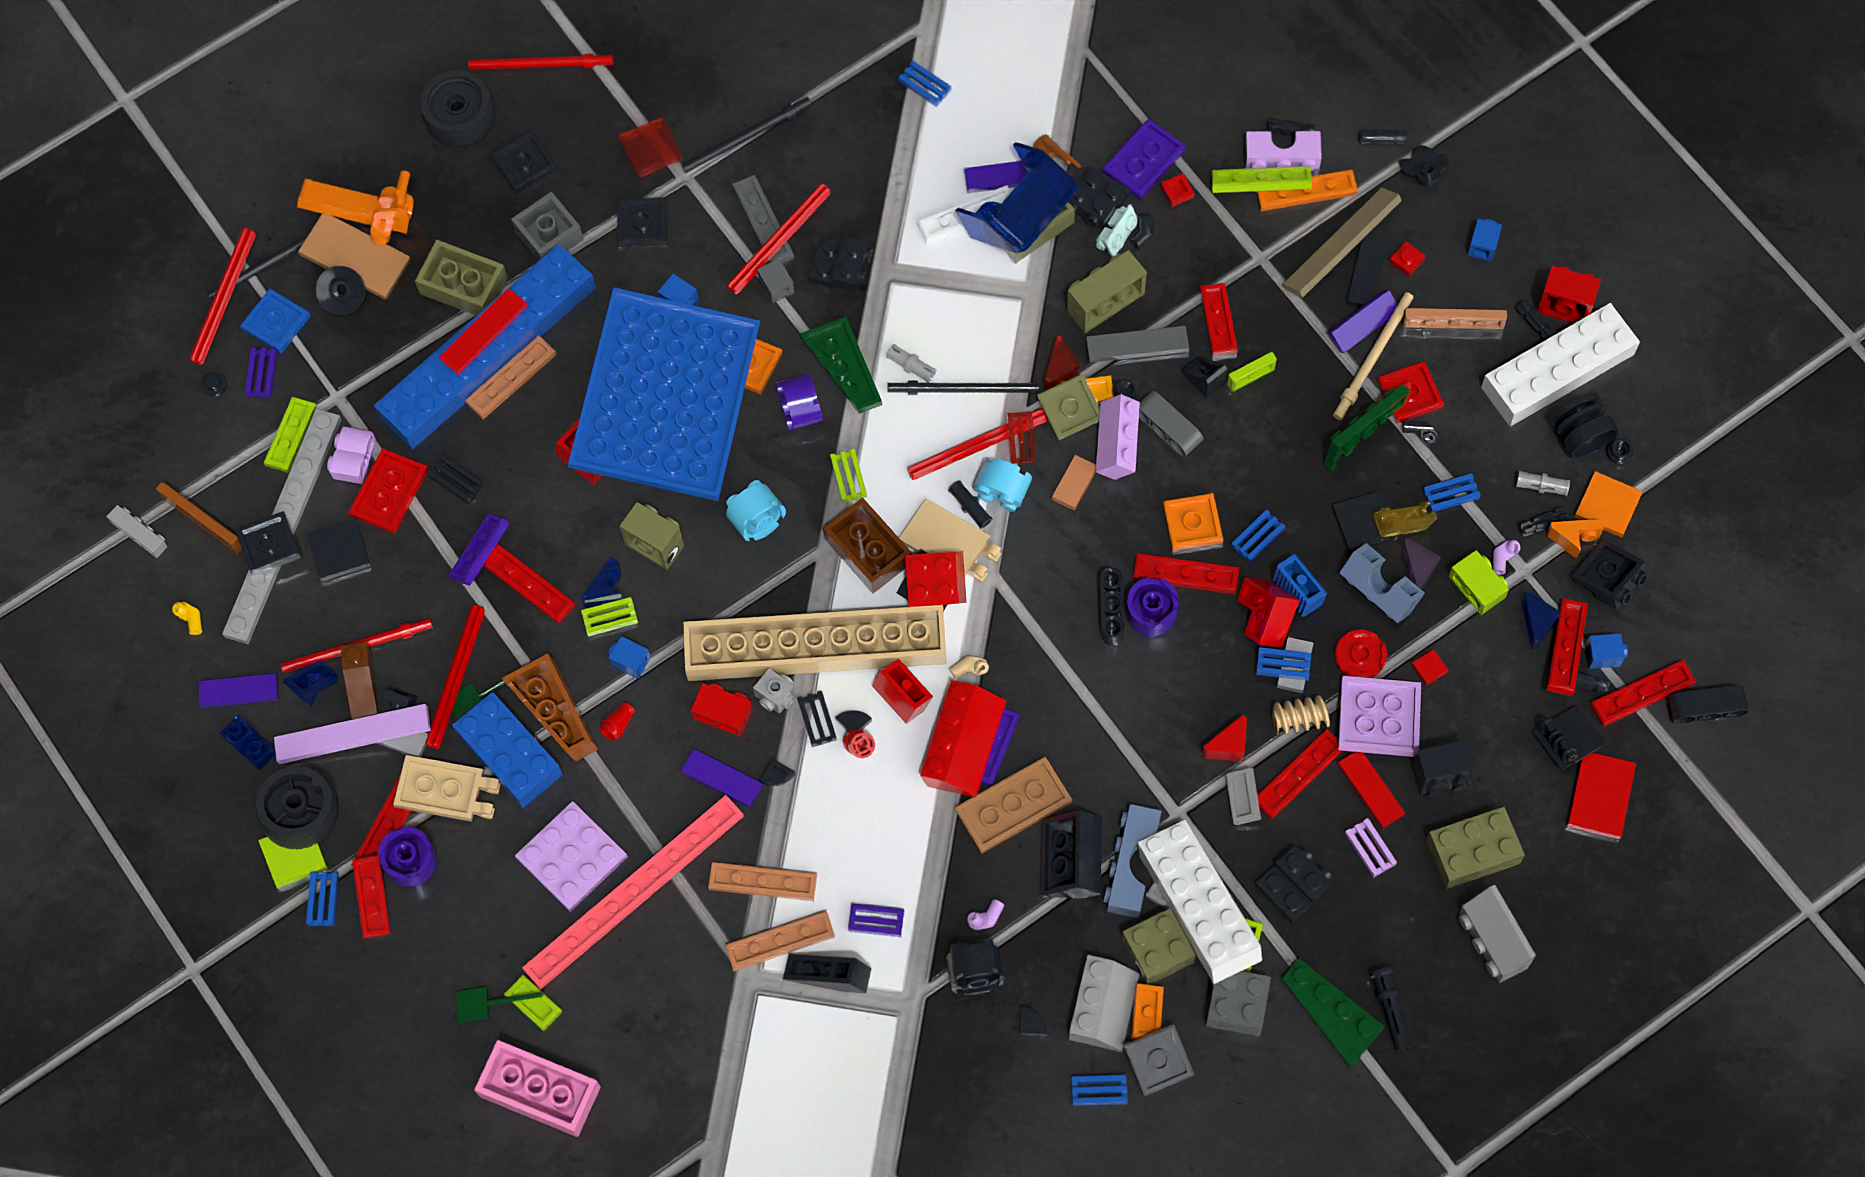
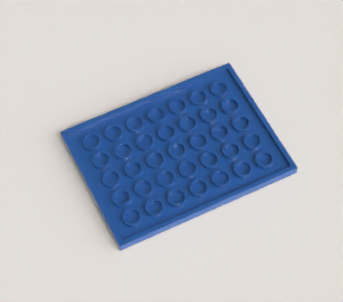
M613 288L568 468L718 501L760 321Z

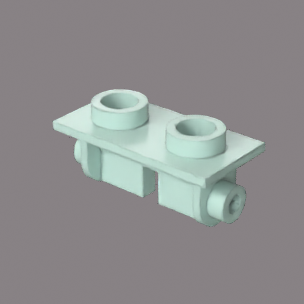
M1130 204L1127 208L1121 206L1120 209H1116L1108 222V225L1113 227V229L1105 227L1096 239V247L1102 251L1105 248L1108 249L1111 257H1114L1119 249L1123 247L1125 240L1136 227L1137 215Z

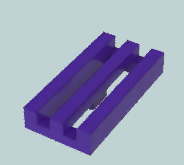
M251 348L245 388L247 397H272L277 350L275 348H271V350ZM257 357H260L255 391H253ZM266 357H269L265 391H261Z
M851 904L848 931L902 938L905 910ZM856 912L898 916V920L856 916ZM855 922H859V923H869V924L896 926L897 929L882 928V927H873V926H863V925H854V924H855Z

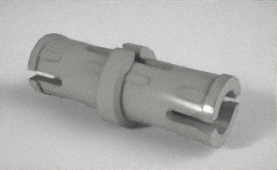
M896 344L892 345L893 350L889 349L886 358L904 367L905 372H912L927 383L931 382L930 377L934 378L937 371L936 368L921 361L918 355H911Z
M1519 471L1516 481V487L1538 490V493L1543 494L1544 492H1551L1564 496L1568 495L1570 480L1549 477L1545 473L1538 475Z

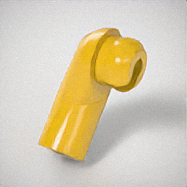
M176 602L172 608L174 615L188 622L189 634H201L202 625L199 610L189 603Z

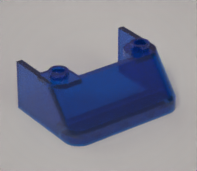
M1015 142L1013 147L1028 172L1027 175L1002 203L995 201L985 202L976 213L959 207L955 212L970 238L1013 253H1021L1034 243L1076 194L1078 186L1074 178L1046 152Z

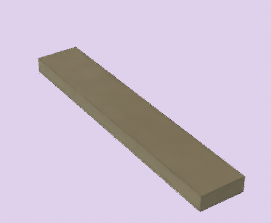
M1381 188L1283 283L1285 290L1303 298L1401 202L1399 194Z

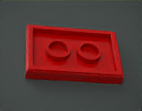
M382 448L348 514L353 518L395 534L429 470L428 467Z
M1596 753L1583 758L1580 762L1567 827L1620 840L1636 763Z

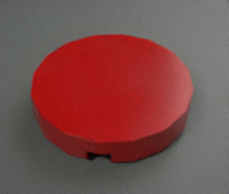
M1364 629L1352 630L1338 641L1334 654L1335 662L1341 673L1345 676L1374 678L1379 675L1385 666L1387 659L1386 646L1371 631Z

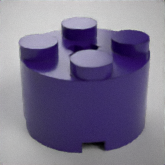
M810 373L775 382L782 410L785 415H788L785 416L789 431L823 421Z
M1144 578L1136 582L1129 591L1126 605V617L1130 626L1148 638H1154L1168 632L1174 626L1178 615L1179 600L1176 589L1168 581L1160 578L1159 580Z
M402 827V829L392 831L383 838L379 846L378 853L381 866L389 878L398 885L407 887L421 886L435 870L437 863L435 849L426 835L416 828ZM412 854L410 858H407L406 860L403 859L405 856L409 857Z

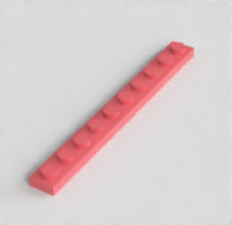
M725 795L522 967L523 970L541 990L744 817L743 813Z

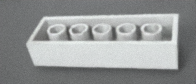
M1609 303L1486 374L1481 388L1511 427L1633 356L1640 341L1612 304Z
M1186 820L1138 842L1142 862L1156 883L1167 905L1174 913L1213 984L1262 961L1259 942Z

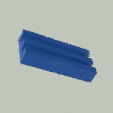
M912 61L910 67L904 70V74L898 77V82L936 107L951 91V85L915 61ZM911 77L912 79L920 83L921 86H923L926 89H929L930 91L938 95V97L936 98L935 96H933L932 94H930L929 92H927L926 90H924L908 78Z
M1473 474L1424 487L1423 492L1431 513L1480 499L1481 495L1477 491L1476 482L1473 481ZM1468 483V485H1464V486H1461V487H1457V488H1454V489H1450V490H1447V491H1443V492H1440V493H1436V494L1431 495V493H1435V492H1438V491H1442V490H1445V489H1449V488H1452V487H1455V486H1459V485ZM1471 490V494L1450 499L1437 504H1434L1433 502L1439 499H1443L1446 497L1448 498L1451 496H1455L1456 494H1460Z
M1266 509L1231 543V547L1250 563L1285 529V525L1283 523L1280 524L1275 516L1272 517ZM1265 520L1268 521L1244 546H1242V547L1239 546V545H1241ZM1274 526L1276 529L1248 554L1246 551Z
M1259 647L1256 675L1308 681L1311 653ZM1263 656H1265V657H1274V658H1283V659H1292V660H1301V661H1305V662H1297V661H1288V660H1279V659L1263 658ZM1263 664L1286 668L1304 669V672L1263 668Z
M311 872L306 920L308 926H335L339 880L337 872H332V874L327 872H321V874ZM318 880H321L317 920H314ZM327 880H331L328 920H324Z
M1126 1075L1072 1077L1073 1106L1127 1104ZM1121 1083V1086L1077 1087V1084ZM1121 1092V1097L1078 1098V1094Z

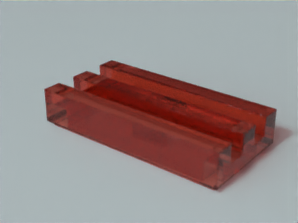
M1033 411L1007 413L1010 463H1035ZM1022 417H1027L1030 457H1025ZM1013 418H1017L1020 458H1016Z

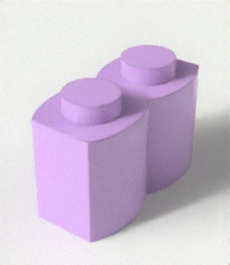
M343 427L341 432L336 435L334 446L337 449L334 455L329 457L327 465L333 479L363 484L376 442L373 432Z

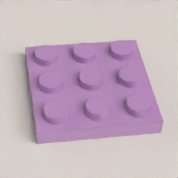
M1342 676L1338 750L1416 757L1419 750L1421 683Z
M573 801L515 855L516 859L570 912L628 858L627 854Z

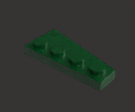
M847 317L800 333L802 341L859 414L882 406L881 397Z
M1404 384L1396 390L1394 388L1390 389L1380 403L1374 402L1368 407L1365 415L1361 418L1355 417L1343 432H1336L1330 439L1331 444L1323 466L1331 472L1337 466V459L1341 455L1344 457L1350 455L1360 438L1365 441L1374 432L1378 425L1377 422L1382 425L1406 403L1410 390Z
M1300 958L1282 978V982L1301 1007L1307 1011L1318 1029H1321L1335 1051H1338L1345 1064L1351 1069L1385 1026Z

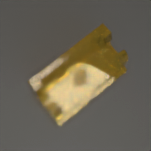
M1424 501L1418 506L1393 510L1386 507L1382 508L1379 512H1375L1373 516L1381 537L1425 531L1437 519L1435 512L1426 513V508L1430 505V502Z

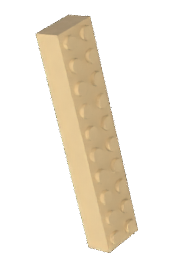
M943 605L684 622L685 672L688 681L763 676L769 668L778 675L886 668L897 659H900L906 667L947 664Z

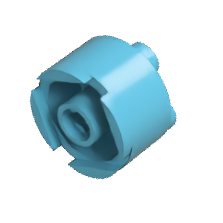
M986 458L973 487L979 493L978 498L987 503H992L995 500L1002 503V508L1015 512L1016 508L1022 504L1032 481V476L1028 472H1026L1025 476L1019 473L1020 467L998 458H993L992 462H990L989 458Z
M759 480L751 482L747 489L739 494L732 495L726 502L728 506L727 518L746 541H750L749 538L752 537L755 540H759L769 535L779 526L777 522L779 517L782 516L784 518L786 514V509L770 488Z

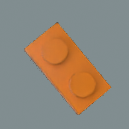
M1136 984L1131 1039H1137L1161 1028L1164 987Z

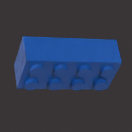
M493 692L452 725L459 738L491 774L499 780V783L522 808L563 776L559 765Z

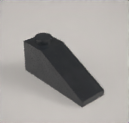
M788 954L783 980L841 992L866 994L872 967L857 958Z

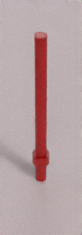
M593 53L583 54V56L480 59L469 60L468 66L469 70L564 66L594 68L595 65H613V55L594 56Z
M430 618L412 624L406 622L400 624L399 628L280 663L283 673L341 656L340 646L366 642L368 647L401 637L407 639L413 637L414 633L433 628Z

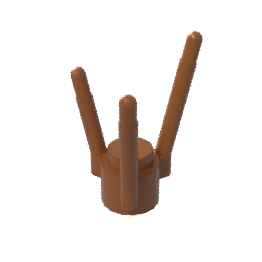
M1048 134L1040 136L1034 142L1033 148L1037 151L1034 157L1039 162L1044 175L1054 186L1055 183L1043 159L1051 160L1057 155L1066 164L1069 165L1071 163L1077 168H1081V164L1060 148Z

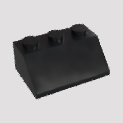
M1078 810L1042 820L1040 897L1082 899L1101 894V816Z

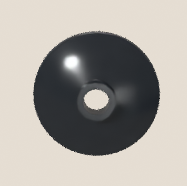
M340 265L328 268L320 275L317 281L316 295L318 301L330 313L336 315L353 313L362 305L365 299L366 288L364 281L350 267ZM340 285H344L347 288L345 294L339 291Z

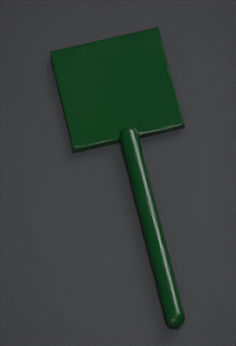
M502 679L481 693L477 692L473 683L459 690L452 709L457 720L480 703L482 697L506 684Z
M487 987L456 991L457 1023L489 1019V1005L543 997V993L537 992L488 1000Z

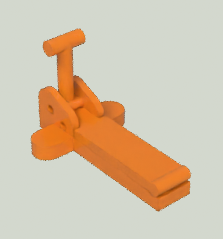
M401 171L397 187H385L381 192L379 200L377 196L305 179L298 198L297 207L372 225L370 231L371 241L377 245H384L390 240L392 230L407 234L414 204L412 196L406 194L410 173Z

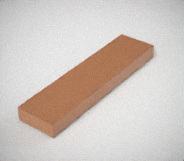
M1406 308L1403 317V327L1502 330L1507 320V310Z
M538 335L465 400L466 404L480 418L485 419L555 357L556 351Z
M712 862L708 888L713 891L814 901L817 873Z
M824 911L737 940L725 946L733 971H737L835 938V934L828 913Z

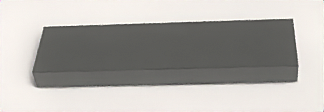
M753 175L732 185L762 247L780 225L756 176ZM787 241L772 256L769 263L777 259L784 263L794 258V254Z
M1186 326L1086 337L1089 363L1189 352Z

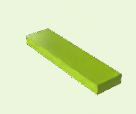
M1311 166L1212 170L1213 193L1312 189Z

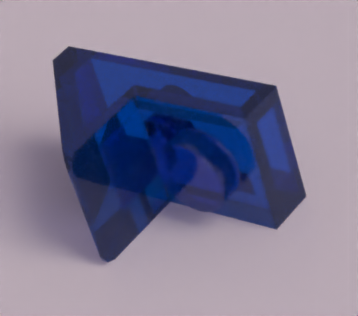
M611 557L581 597L585 608L588 609L623 599L621 593L611 587V585L615 586L619 582L622 575L619 562Z
M319 660L284 678L283 682L303 701L312 706L317 693L335 684L338 675L322 660Z

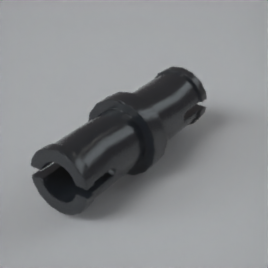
M961 480L950 487L948 492L962 506L961 510L964 513H968L980 529L986 527L993 520L979 504V498L973 496L962 484Z

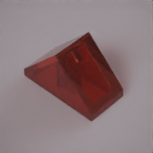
M1061 336L1056 337L1045 377V391L1061 384L1062 381H1068L1080 375V363Z

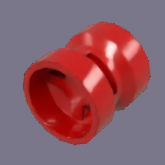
M855 728L849 730L844 735L843 747L850 754L863 759L869 757L874 752L875 740L868 733Z

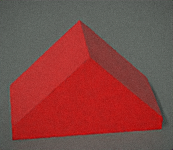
M1244 715L1203 747L1202 755L1205 759L1243 762L1247 718Z

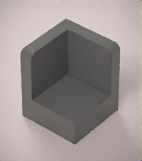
M779 259L757 269L759 281L772 303L794 293L793 281Z

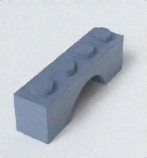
M1130 804L1129 812H1123L1120 827L1125 828L1123 837L1118 836L1115 852L1120 854L1118 862H1112L1109 876L1114 878L1113 886L1107 887L1104 902L1109 903L1108 912L1139 918L1145 886L1133 876L1129 862L1132 855L1139 849L1138 842L1158 832L1161 818L1160 810Z

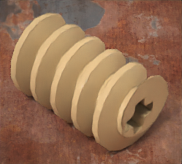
M1319 695L1315 696L1314 703L1310 697H1306L1304 705L1300 699H1295L1293 706L1290 701H1285L1283 708L1278 702L1273 705L1272 718L1277 736L1279 735V728H1283L1285 734H1289L1290 726H1293L1296 733L1299 732L1301 724H1303L1306 731H1309L1310 723L1312 722L1316 729H1320L1321 721H1324L1327 727L1330 726L1326 703Z

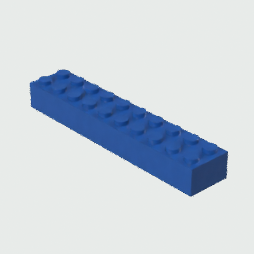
M560 244L554 247L509 287L512 292L527 303L528 307L459 376L440 361L439 356L500 296L374 405L379 418L412 450L461 408L471 394L538 335L541 337L596 289L593 275Z

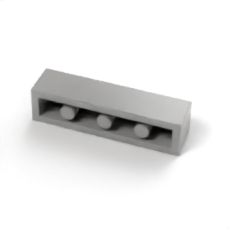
M117 505L108 514L107 518L155 558H158L167 548L164 542L165 539L160 534L155 535L153 533L154 530L148 525H142V521L137 516L133 518L128 509Z

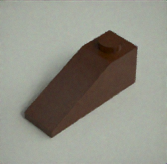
M366 642L340 646L342 668L352 720L379 714L370 648Z

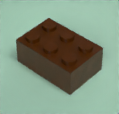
M863 497L823 528L826 542L872 594L905 570V555H912L909 548Z

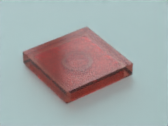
M663 117L618 135L638 178L683 160V156Z

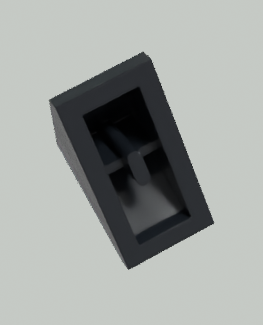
M1199 355L1182 368L1181 372L1207 398L1225 384L1227 368L1224 364Z

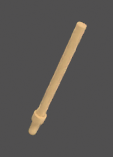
M1405 292L1350 387L1345 388L1340 397L1341 402L1333 414L1336 419L1342 420L1349 406L1354 405L1359 396L1357 394L1403 317L1406 308L1409 307L1414 296Z

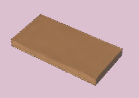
M327 214L321 215L299 250V255L326 269L340 265L354 269L362 277L366 290L385 300L410 262V257L386 244H374L369 235Z
M1043 757L977 794L976 798L972 797L956 806L955 811L982 854L1072 803V798L1047 758Z

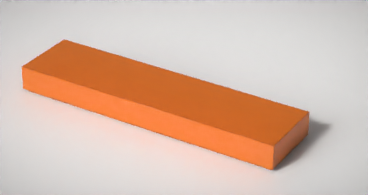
M1353 170L1311 176L1312 189L1256 191L1260 210L1266 211L1357 195L1358 190Z

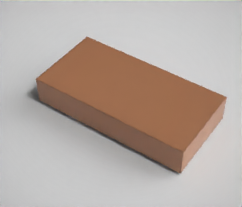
M1075 455L1055 490L1052 500L1075 511L1096 473V465Z

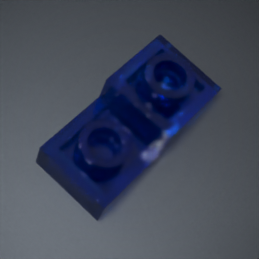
M238 715L219 733L258 770L276 754L275 748Z

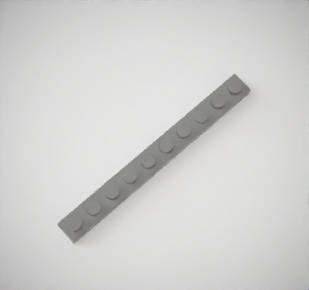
M316 409L272 515L284 511L293 536L342 420L340 415ZM281 566L255 576L251 575L250 570L248 571L223 631L225 638L249 644Z

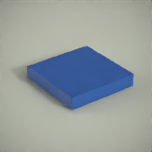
M269 289L240 327L246 333L269 347L275 348L277 352L282 354L311 315L297 304Z

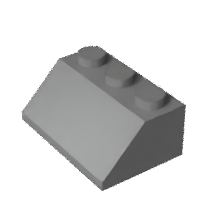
M1495 885L1489 887L1462 906L1459 912L1461 915L1459 916L1460 923L1466 931L1469 930L1474 938L1472 940L1473 945L1479 954L1483 953L1487 960L1486 968L1493 978L1496 977L1500 983L1528 969L1536 955Z
M1088 955L1069 1040L1122 1052L1139 973L1115 961Z

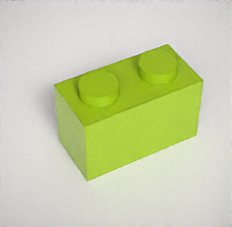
M1477 550L1451 568L1450 579L1480 615L1506 598L1509 591L1506 580L1501 575L1497 576L1492 570L1490 561L1484 555L1481 556Z

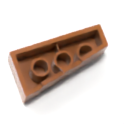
M548 653L502 678L575 762L598 750L556 662Z

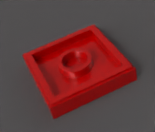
M1425 361L1377 378L1384 396L1390 389L1394 388L1396 390L1402 384L1410 390L1406 403L1393 414L1396 424L1441 409L1444 406Z

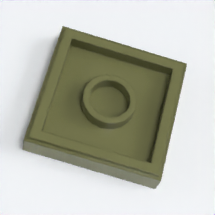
M1083 374L1037 395L1058 441L1099 423L1100 409Z

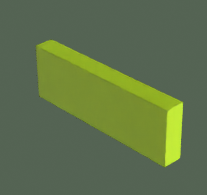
M295 397L291 398L265 458V466L289 473L317 406L315 403Z

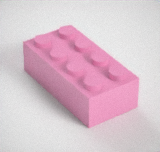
M497 1040L475 1088V1092L481 1098L576 1137L579 1136L600 1090L598 1082L594 1079Z

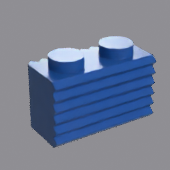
M1296 554L1277 565L1273 581H1276V585H1279L1280 588L1299 599L1296 609L1301 613V616H1307L1323 604L1327 592Z

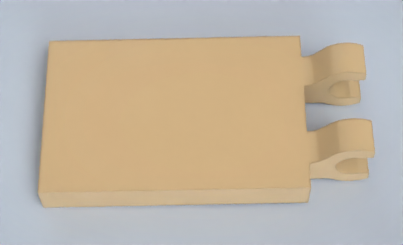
M925 499L899 537L909 549L916 553H919L921 549L928 553L963 551L965 576L968 574L981 583L987 577L988 573L986 571L988 569L981 564L975 563L980 554L993 562H997L1002 555L999 546L989 543L991 540L990 535L928 499Z
M406 755L393 805L395 808L471 822L474 814L492 819L495 810L493 804L477 802L479 790L498 794L501 784L498 779L483 777L484 771L480 768Z

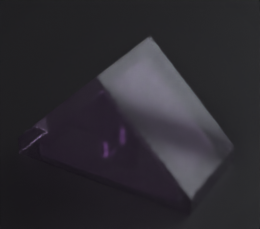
M1406 539L1402 546V552L1410 581L1423 590L1437 569L1441 557L1413 540Z

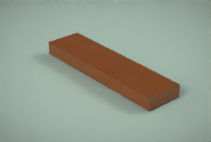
M162 482L159 484L156 490L163 500L236 554L242 550L237 536L167 484Z

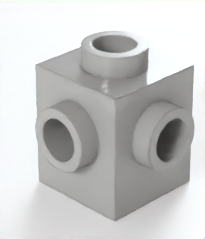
M770 668L753 687L755 697L760 699L759 703L768 711L775 710L779 714L784 708L788 709L796 698L794 696V682L785 674L778 675Z

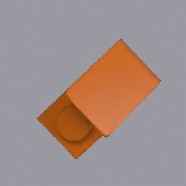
M1603 520L1551 522L1547 530V536L1573 557L1577 558L1581 549L1579 539L1589 542L1600 538L1604 529Z

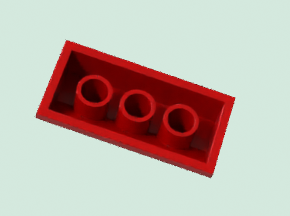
M951 680L920 775L927 787L977 797L1007 703L1005 699L976 685Z

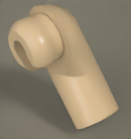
M967 656L949 668V671L957 679L966 672L977 675L985 674L988 672L989 665L982 658Z

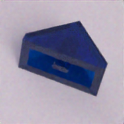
M1525 592L1521 602L1531 649L1533 650L1537 649L1558 621L1561 612L1533 593Z

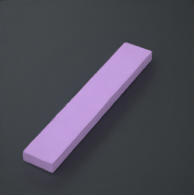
M426 704L274 737L276 760L279 764L431 731L428 706Z

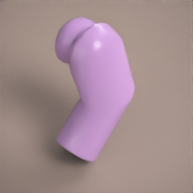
M1508 540L1494 549L1493 571L1497 575L1505 574L1506 561L1520 551L1518 541Z
M993 899L987 912L970 913L967 918L968 924L974 930L993 927L1004 908V904Z

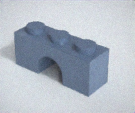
M1366 543L1353 552L1340 571V574L1346 578L1348 583L1366 595L1369 601L1374 602L1389 618L1399 623L1410 615L1425 593L1406 576L1394 585L1386 583L1380 573L1381 566L1386 559Z

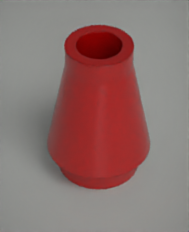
M623 702L601 721L599 728L601 734L611 741L622 738L632 715L635 713V709L630 704Z

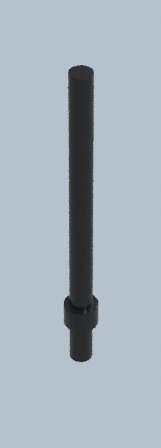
M806 97L793 105L788 104L782 107L780 112L681 164L684 173H687L776 124L795 118L797 113L812 106L809 97Z
M309 234L242 271L235 287L299 251ZM219 285L207 291L211 300L214 299Z
M908 380V383H888V393H908V395H918V393H1038L1039 388L1038 383H918V380Z

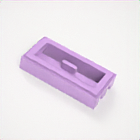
M1368 818L1361 824L1355 825L1354 828L1345 831V835L1373 878L1396 865V860ZM1364 828H1366L1371 838L1373 839V841L1375 842V844L1377 845V847L1379 848V850L1381 851V853L1383 854L1388 863L1385 864V862L1379 855L1378 851L1376 850V848L1364 832ZM1354 834H1359L1380 866L1376 869Z

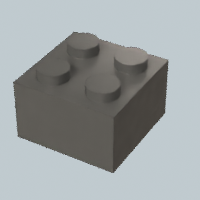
M552 192L511 219L515 233L538 261L558 244L568 251L584 240L580 225Z
M1240 971L1213 985L1206 1026L1260 1037L1271 977Z

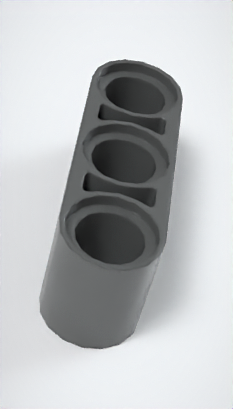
M1151 391L1140 401V420L1180 456L1186 457L1204 440L1200 431L1157 392Z

